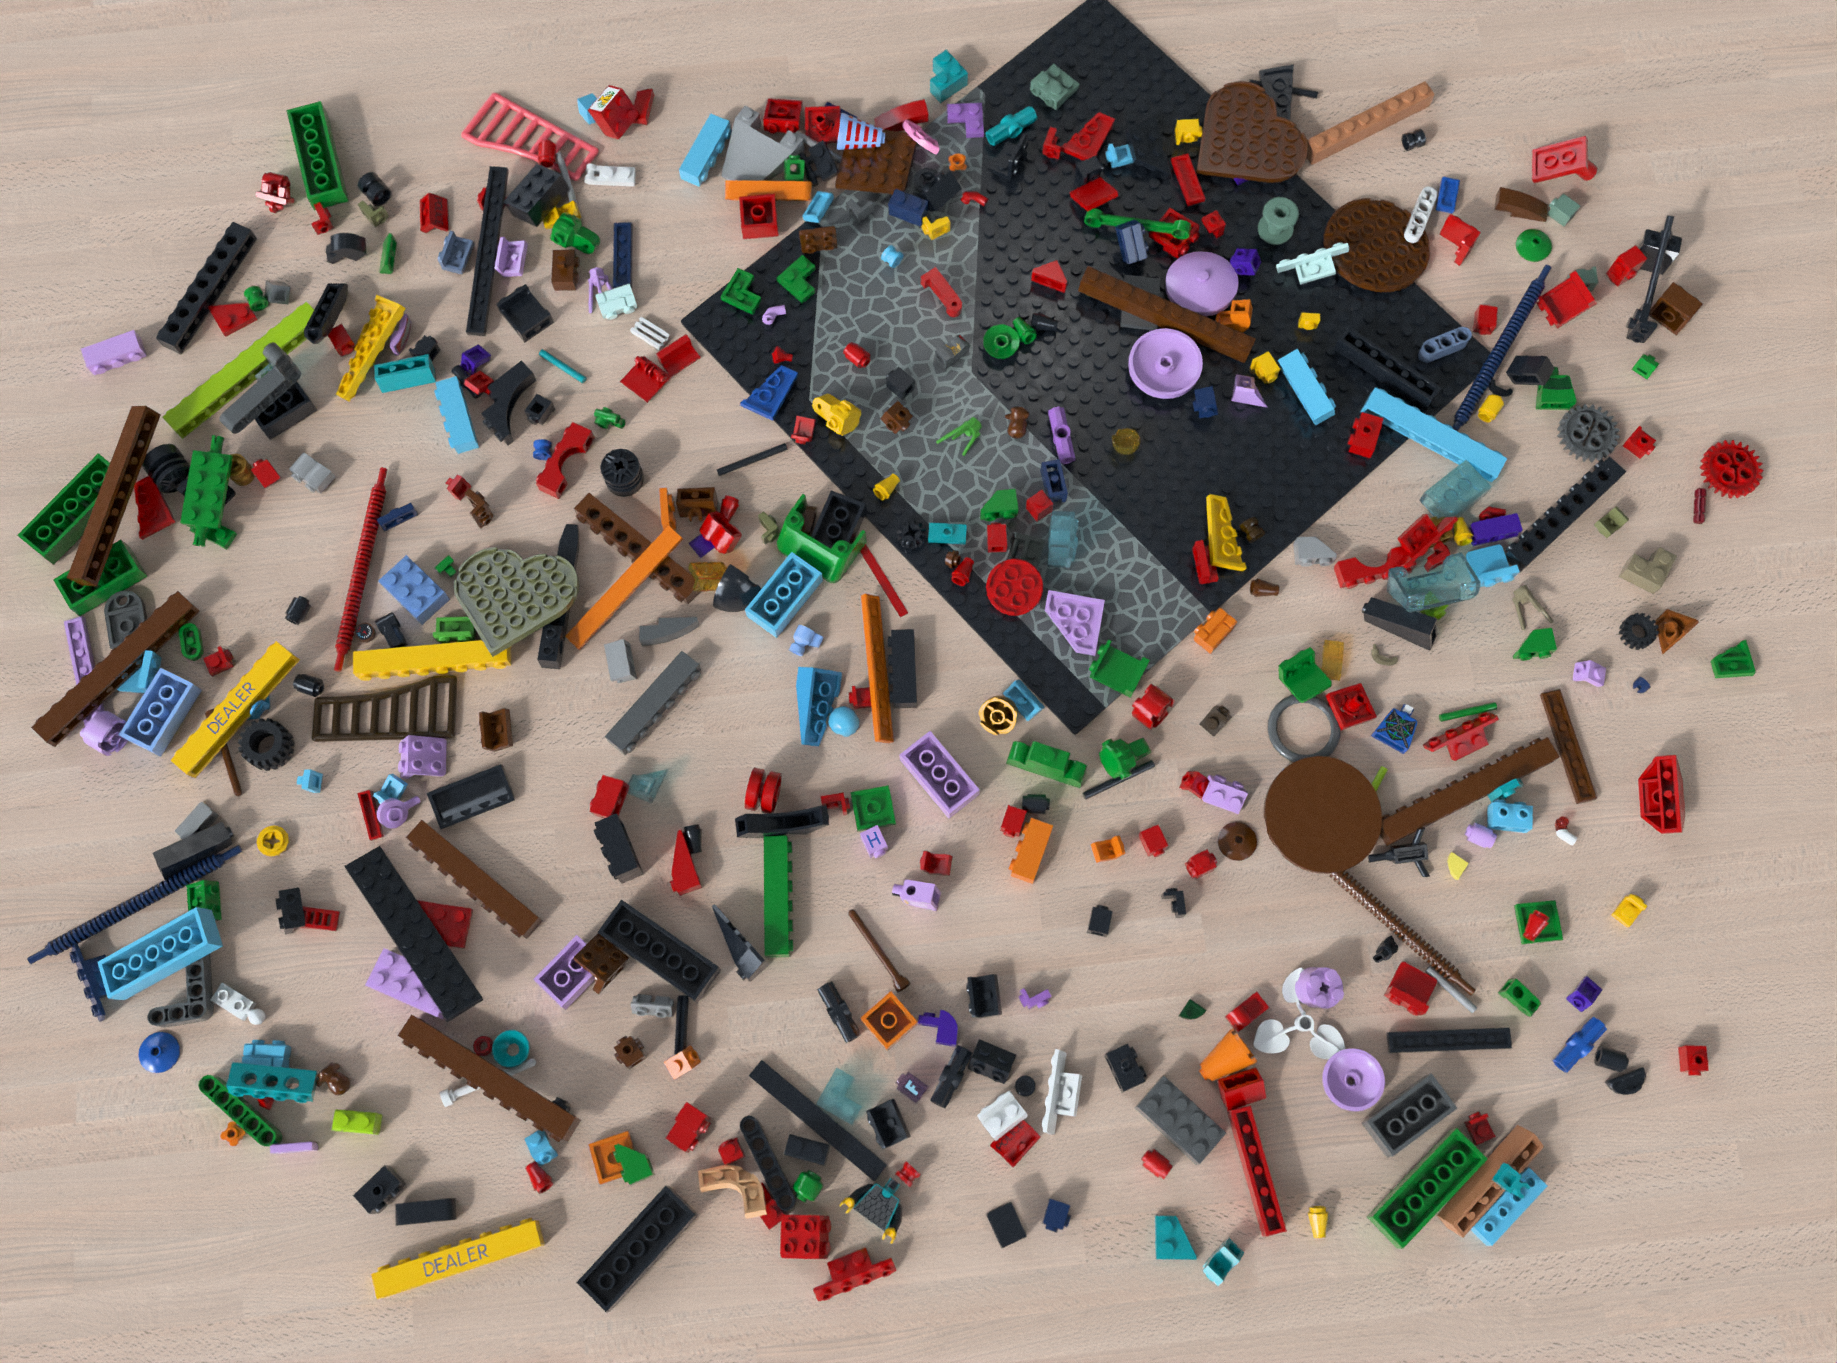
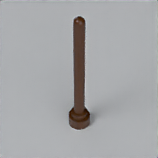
M214 709L205 712L206 718L214 712ZM226 743L221 749L222 757L234 794L241 796L242 789Z
M851 909L848 915L893 978V987L898 993L903 991L911 984L907 977L898 973L855 910Z

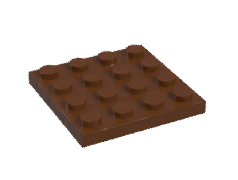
M882 130L885 133L884 144L880 143V147L843 150L839 173L835 182L836 189L893 194L895 189L906 192L917 142L907 132Z

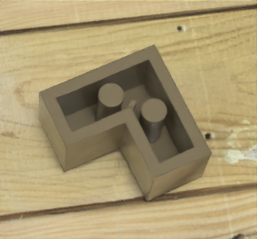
M1661 547L1651 554L1649 560L1634 553L1626 561L1619 577L1654 594L1663 586L1677 555Z

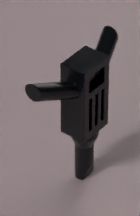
M1417 828L1412 843L1390 846L1391 850L1384 853L1368 855L1369 863L1384 860L1392 861L1395 864L1414 862L1422 877H1430L1422 860L1428 859L1427 844L1423 841L1420 842L1425 828Z

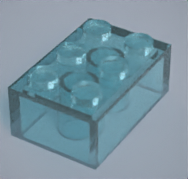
M1465 460L1425 491L1419 501L1433 516L1438 518L1459 517L1483 498L1492 486Z
M1052 511L1048 530L1047 567L1070 568L1071 561L1074 562L1076 548L1078 547V537H1076L1078 519H1075V512Z

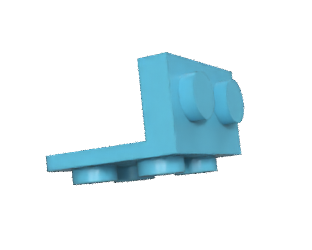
M1499 544L1469 551L1466 554V559L1477 588L1483 586L1491 587L1499 582H1510L1520 572L1517 565L1509 566L1503 547Z
M145 650L142 666L117 690L121 692L145 693L160 669L162 658L153 651Z

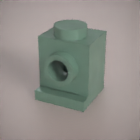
M1596 266L1590 270H1576L1588 290L1593 291L1598 284Z

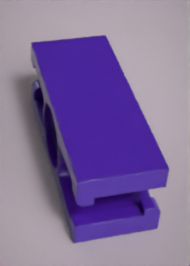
M1517 513L1473 522L1470 525L1471 527H1468L1473 535L1472 546L1514 538L1519 535V532L1523 531Z

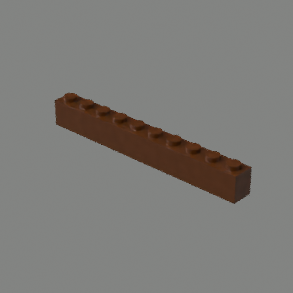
M1089 266L1079 285L1078 291L1164 329L1182 332L1194 342L1245 363L1256 338Z
M131 406L68 573V579L83 586L98 585L161 414L147 406Z
M179 591L170 595L161 607L155 609L147 620L141 622L132 634L127 635L118 647L112 649L103 661L97 663L88 675L83 676L80 682L74 688L68 690L59 702L53 704L44 716L39 717L31 728L46 743L56 747L142 666L145 650L156 653L179 632L184 624H187L200 611Z
M1539 737L1529 743L1531 746L1527 748L1521 746L1513 751V755L1508 757L1505 754L1496 759L1497 763L1491 765L1489 762L1479 768L1481 771L1477 773L1471 771L1464 775V779L1459 782L1457 780L1451 781L1446 784V789L1441 791L1438 788L1429 793L1430 797L1424 799L1422 796L1412 802L1414 805L1408 808L1404 805L1395 810L1396 814L1390 816L1388 813L1382 816L1380 836L1385 845L1389 846L1415 833L1417 828H1425L1488 796L1499 786L1515 778L1521 779L1553 763L1560 758L1559 754L1548 737L1543 740Z
M412 1014L398 1034L400 1038L404 1039L402 1041L404 1045L411 1049L415 1046L419 1049L418 1054L427 1059L429 1057L434 1058V1064L442 1069L448 1067L452 1070L450 1074L458 1079L464 1077L468 1080L467 1085L476 1090L478 1087L484 1090L483 1095L491 1100L497 1098L501 1101L499 1105L509 1111L511 1108L516 1110L517 1117L524 1121L530 1119L534 1122L533 1127L542 1132L546 1129L550 1132L549 1137L557 1142L561 1140L568 1142L581 1121L578 1117Z

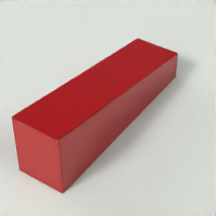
M367 790L357 793L369 839L372 841L382 838L383 832L381 823L377 818V806L375 797H373L374 792Z

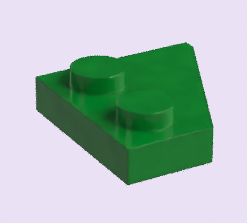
M1747 640L1741 641L1735 647L1729 648L1723 654L1717 655L1710 661L1715 678L1754 676L1756 673Z

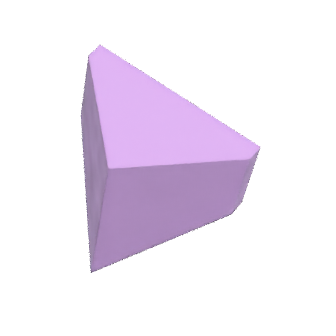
M1236 374L1232 401L1267 407L1255 385L1254 377Z

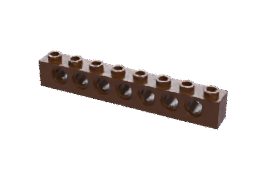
M590 493L574 508L577 514L576 518L584 524L586 522L590 525L589 528L596 535L600 533L608 545H615L618 548L617 551L623 557L628 556L632 559V563L652 544V542ZM594 514H600L598 518H591ZM608 525H613L612 529H605ZM627 536L626 540L619 541L620 537ZM641 547L639 552H633L634 548ZM669 556L649 575V578L652 580L657 579L660 582L659 585L665 591L670 590L673 592V596L681 603L684 601L686 604H689L703 589L698 579ZM663 570H669L668 574L661 575ZM677 581H683L681 586H675Z

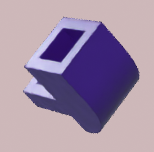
M940 1010L939 1018L935 1017L936 1014L929 1012L919 1015L918 1025L938 1028L936 1044L956 1047L958 1027L950 1013Z

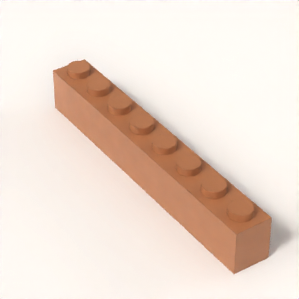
M1424 81L1307 139L1308 153L1306 158L1313 165L1429 107L1435 95L1434 92Z

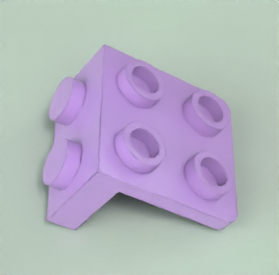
M408 735L399 743L401 760L398 764V771L401 772L400 778L409 779L413 775L444 776L446 774L447 741L444 738Z

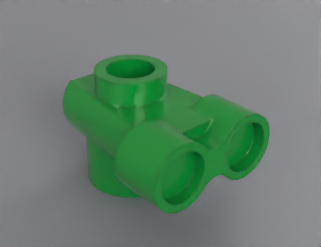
M603 407L602 410L597 408L594 412L596 417L594 424L603 429H608L610 424L623 429L626 424V420L621 418V415L613 413L609 408Z

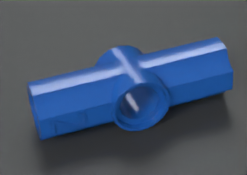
M1595 1017L1589 1019L1580 1031L1575 1032L1566 1041V1046L1552 1060L1554 1065L1565 1073L1570 1071L1580 1058H1584L1594 1048L1593 1044L1607 1030L1605 1024Z

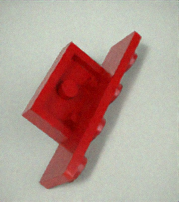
M1422 514L1397 538L1407 554L1395 566L1397 568H1409L1414 565L1415 560L1419 556L1424 555L1432 544L1437 543L1441 539L1440 536L1454 527L1453 524L1458 521L1457 517H1445L1435 526L1427 514Z
M1490 712L1481 713L1477 718L1465 721L1457 728L1448 729L1444 734L1430 738L1428 742L1423 744V747L1434 752L1447 746L1451 759L1457 761L1489 745L1483 728L1498 721L1499 718Z
M865 1247L827 1262L832 1281L813 1288V1291L818 1301L829 1300L837 1294L849 1292L853 1288L867 1285L875 1279L887 1277L896 1272V1267L892 1258L872 1265L867 1248Z

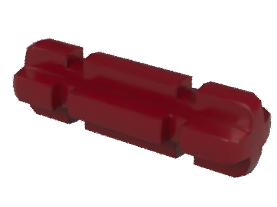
M1697 488L1694 493L1696 499H1694L1695 515L1693 516V522L1695 524H1703L1705 522L1706 498L1704 497H1706L1707 491L1704 488Z

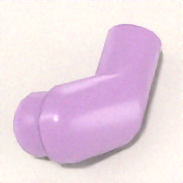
M785 306L768 308L762 317L763 322L770 325L777 315L786 314Z

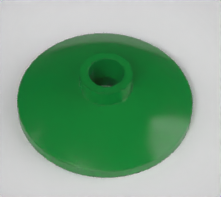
M1529 229L1523 231L1518 236L1516 250L1525 260L1539 262L1549 256L1552 250V243L1544 232Z
M1002 324L989 328L983 338L985 350L995 358H1008L1016 353L1020 344L1018 333L1012 327Z

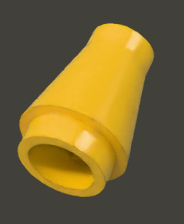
M891 474L875 485L873 489L874 494L880 500L888 499L896 485L900 482V479L897 475Z
M1457 517L1458 521L1454 523V542L1458 546H1466L1472 542L1473 535L1464 518Z
M1310 1206L1307 1213L1313 1237L1325 1238L1329 1212L1326 1211V1206Z

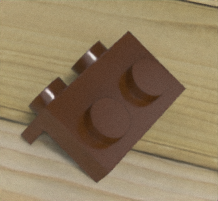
M469 488L464 494L474 508L470 515L481 529L492 521L494 515L489 509V504L485 501V497L480 492H474Z
M503 708L491 713L479 712L482 748L496 752L513 747L510 709Z

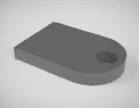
M117 592L105 604L104 614L110 649L118 647L127 635L132 634L141 622L147 620L145 604L134 592ZM127 597V602L124 605H120V599Z

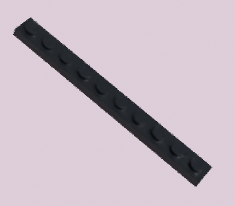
M490 166L466 327L467 335L486 336L495 273L494 263L498 252L497 247L509 174L507 167Z

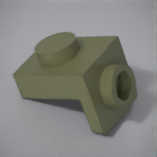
M1614 507L1608 514L1598 520L1594 526L1602 535L1608 538L1628 522L1629 518L1618 507Z
M763 511L758 515L760 524L767 530L761 536L763 543L766 545L768 542L771 543L777 539L779 529L774 517L767 515Z

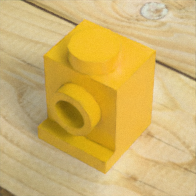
M1198 119L1177 120L1175 127L1176 145H1180V142L1191 143L1197 141L1198 137H1202V126H1199Z
M1270 352L1254 358L1250 366L1251 370L1255 369L1257 377L1261 378L1264 383L1275 381L1280 371Z

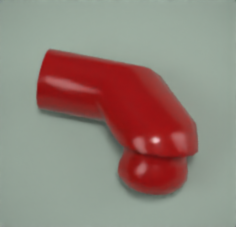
M1489 506L1479 514V520L1505 516L1506 509Z

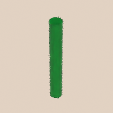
M1493 702L1439 714V720L1443 722L1497 710V704Z

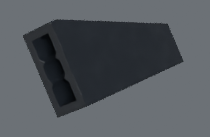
M1373 597L1363 606L1364 621L1426 650H1431L1437 637V618Z
M220 822L153 852V856L164 880L169 879V877L178 874L180 871L183 872L184 869H188V867L197 864L199 861L207 859L209 856L212 857V854H217L233 845L231 838L234 835L229 826L225 828L223 822Z

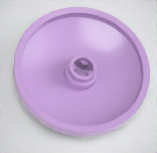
M1192 252L1178 258L1170 266L1166 275L1165 289L1171 302L1200 315L1211 316L1224 311L1232 304V300L1237 295L1238 276L1235 269L1225 258L1210 252Z
M1156 329L1141 336L1133 345L1128 361L1130 376L1137 387L1148 395L1163 399L1176 398L1189 392L1198 382L1203 366L1202 355L1196 343L1186 334L1173 329Z

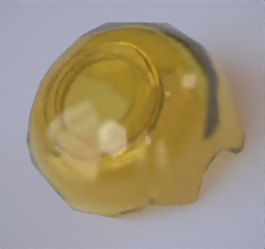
M1118 429L1116 434L1112 435L1113 448L1119 454L1130 455L1140 446V436L1133 429Z

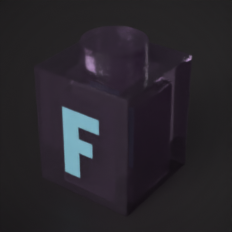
M909 1071L906 1075L902 1073L896 1081L898 1085L896 1090L915 1104H917L928 1089L926 1084Z

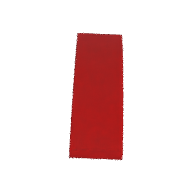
M925 99L898 106L874 118L875 126L882 128V130L898 132L905 130L903 128L905 120L915 124L929 122Z

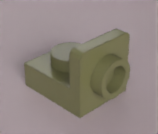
M363 200L357 204L362 214L375 228L389 218L383 206L376 210L371 204L367 205Z

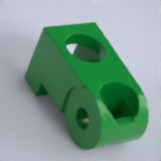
M1517 978L1508 979L1498 992L1499 995L1509 1000L1523 1014L1532 1017L1541 1005L1540 1000Z

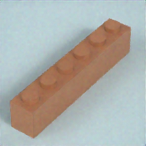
M1517 1125L1487 1158L1488 1160L1437 1214L1443 1224L1449 1230L1464 1238L1504 1193L1505 1190L1492 1180L1502 1163L1510 1165L1520 1174L1544 1147L1533 1132Z

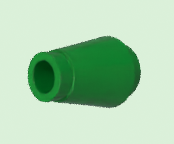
M1021 317L1016 318L1012 324L1019 335L1020 341L1025 344L1033 342L1036 338L1035 329Z

